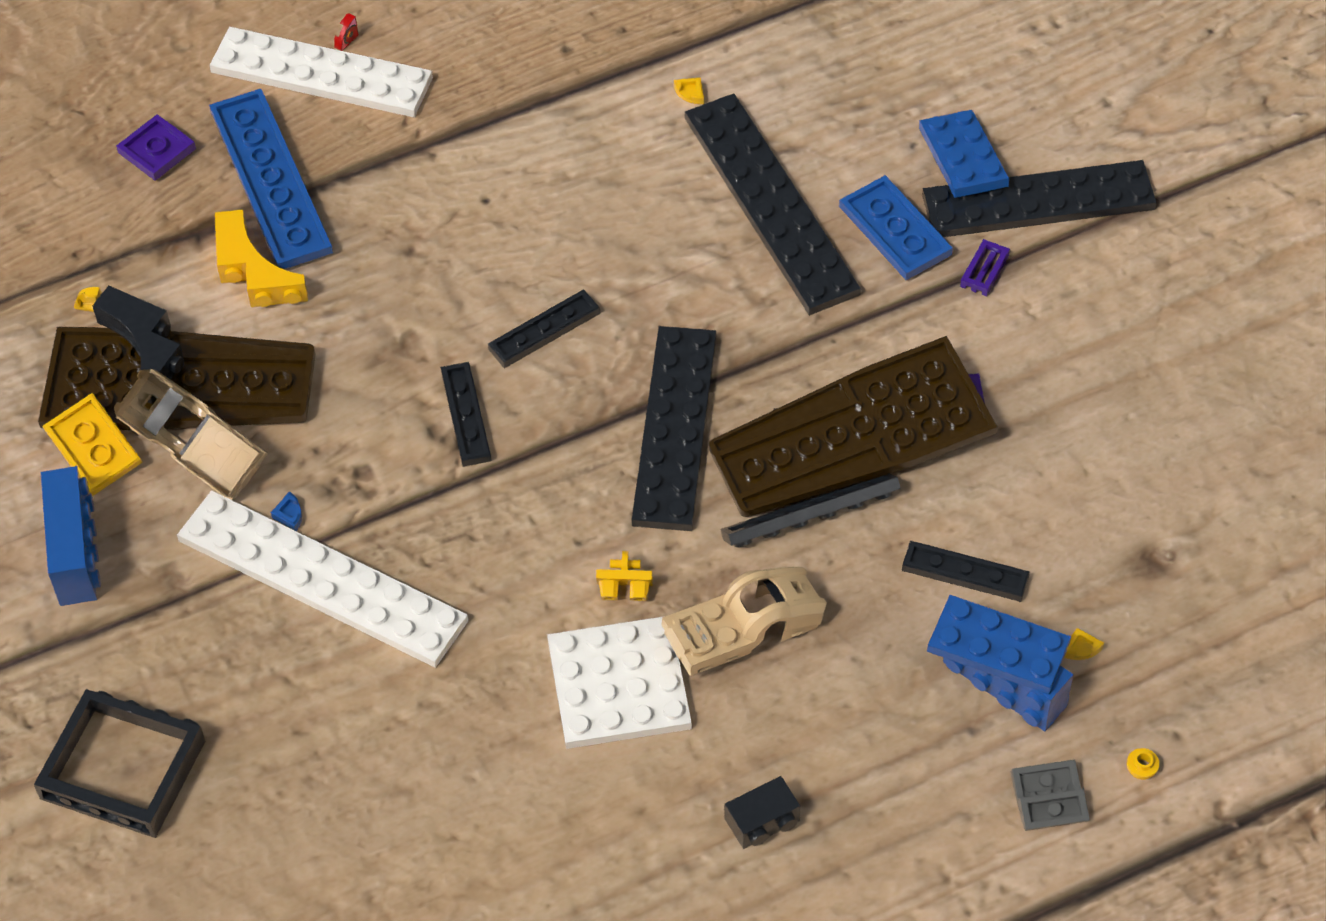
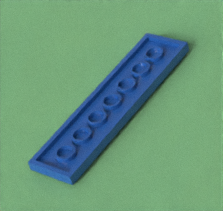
M262 89L210 104V112L277 267L287 269L332 254V245Z

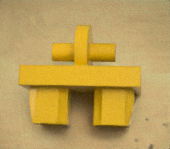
M622 551V559H610V568H620L621 570L596 569V580L600 588L602 600H618V586L629 585L630 600L647 601L649 586H653L652 571L629 570L641 569V560H629V551Z

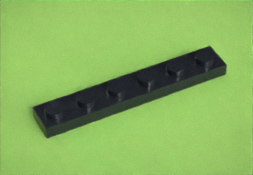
M889 473L720 530L726 543L731 546L734 545V547H743L751 544V539L759 536H763V538L773 537L780 533V529L789 526L791 528L805 526L809 523V519L818 516L820 519L829 518L837 514L836 510L845 507L847 509L859 508L865 504L864 501L872 498L876 500L892 496V491L901 489L898 477Z

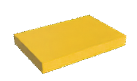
M93 393L42 426L71 467L77 466L81 478H87L89 492L92 496L143 463Z

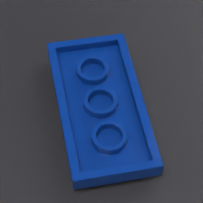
M973 110L919 120V130L954 198L1009 187V177Z
M886 175L839 200V207L905 280L912 278L952 255L953 247Z
M949 595L928 643L927 652L1049 694L1070 644L1071 636Z

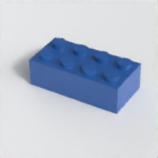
M77 466L41 472L48 575L59 605L65 606L97 600L96 588L101 587L99 570H95V562H99L97 546L93 544V537L97 536L95 521L91 519V512H94L95 509L92 494H89L87 478H81Z
M943 658V662L952 672L960 673L969 679L978 690L988 692L1003 707L1014 710L1029 725L1037 726L1044 732L1068 706L1073 674L1060 666L1050 693L1046 694Z

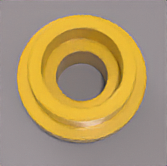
M1138 748L1128 755L1127 769L1133 777L1146 780L1157 773L1159 759L1153 751L1146 748ZM1138 760H1145L1149 764L1142 765L1138 762Z

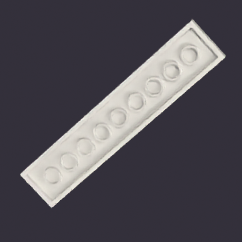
M212 490L177 534L179 542L435 668L468 622L467 614Z

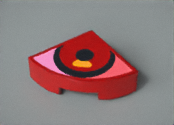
M350 13L346 14L341 20L340 24L343 27L339 37L335 35L334 48L343 51L359 35L356 16Z

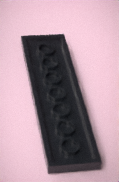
M1143 160L1009 177V187L954 198L948 185L923 188L922 191L929 223L942 237L1151 211L1156 209L1157 204Z
M658 326L631 519L632 527L692 531L716 345V330Z

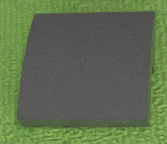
M1075 759L1011 769L1010 773L1015 797L1025 831L1090 821L1084 788L1081 789Z

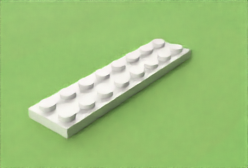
M229 27L209 65L211 73L414 118L433 79L431 70Z

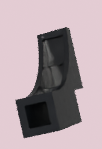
M108 285L92 305L97 323L115 331L134 347L141 358L140 370H157L171 380L175 374L182 370L185 361L180 344L167 339L171 331L167 310ZM152 395L148 403L153 404L157 398Z

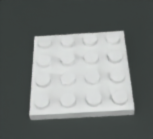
M663 617L547 634L566 749L692 729L679 658L664 634L665 630L661 625Z

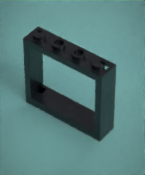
M86 689L38 775L34 787L40 800L156 838L206 742L202 728L191 719L181 720L171 717L167 712L160 709L153 711L144 708L133 700L122 701L105 691L95 692ZM94 712L183 740L148 809L58 780Z

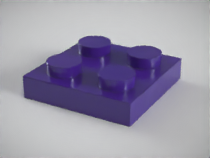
M156 114L116 145V148L121 156L156 181L192 153L196 146L192 139Z

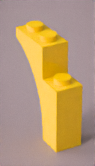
M243 210L215 212L217 268L221 283L247 281V292L251 307H267L269 305L295 304L308 301L304 274L293 273L275 266L262 257L254 248L247 236V225Z

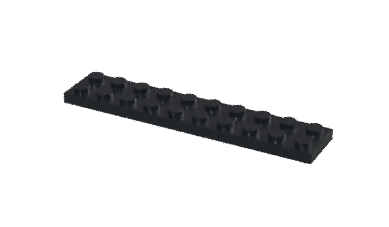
M733 93L684 111L686 122L808 315L810 316L860 296V286L736 95Z

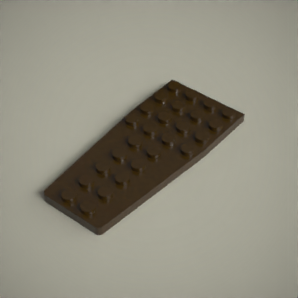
M57 327L38 419L40 428H43V425L93 393L119 430H132L128 425L116 418L114 406L117 402L121 403L138 380L137 374L141 369V358L134 347L124 337L109 328ZM170 331L167 339L180 344L185 361L182 370L175 374L171 380L209 406L217 416L229 425L302 423L306 421L316 356L312 344ZM147 402L144 407L150 410L153 404ZM177 406L163 426L165 429L198 427L203 420L186 407Z
M947 336L866 366L710 440L709 450L740 515L750 517L918 465L997 434L998 427Z

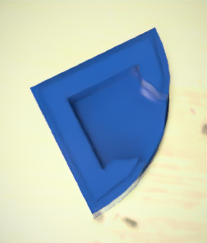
M288 492L271 511L272 519L284 526L297 531L302 521V511L295 495Z

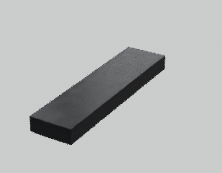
M583 289L488 343V350L505 369L599 315L600 307Z
M464 362L440 367L462 467L491 462V453L470 363Z
M911 540L902 564V571L1018 602L1022 601L1030 572Z

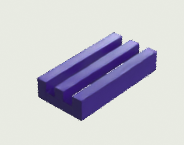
M983 239L961 279L960 287L966 289L969 286L971 291L975 293L977 290L982 291L981 295L987 297L1009 256L1010 249ZM986 250H991L975 280L971 279ZM997 253H1000V256L996 261L992 271L990 272L985 284L982 283Z

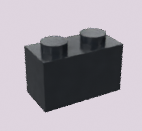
M779 776L724 803V819L742 848L745 849L751 845L758 846L763 844L769 836L779 831L786 832L794 828L800 821L801 806L782 776Z

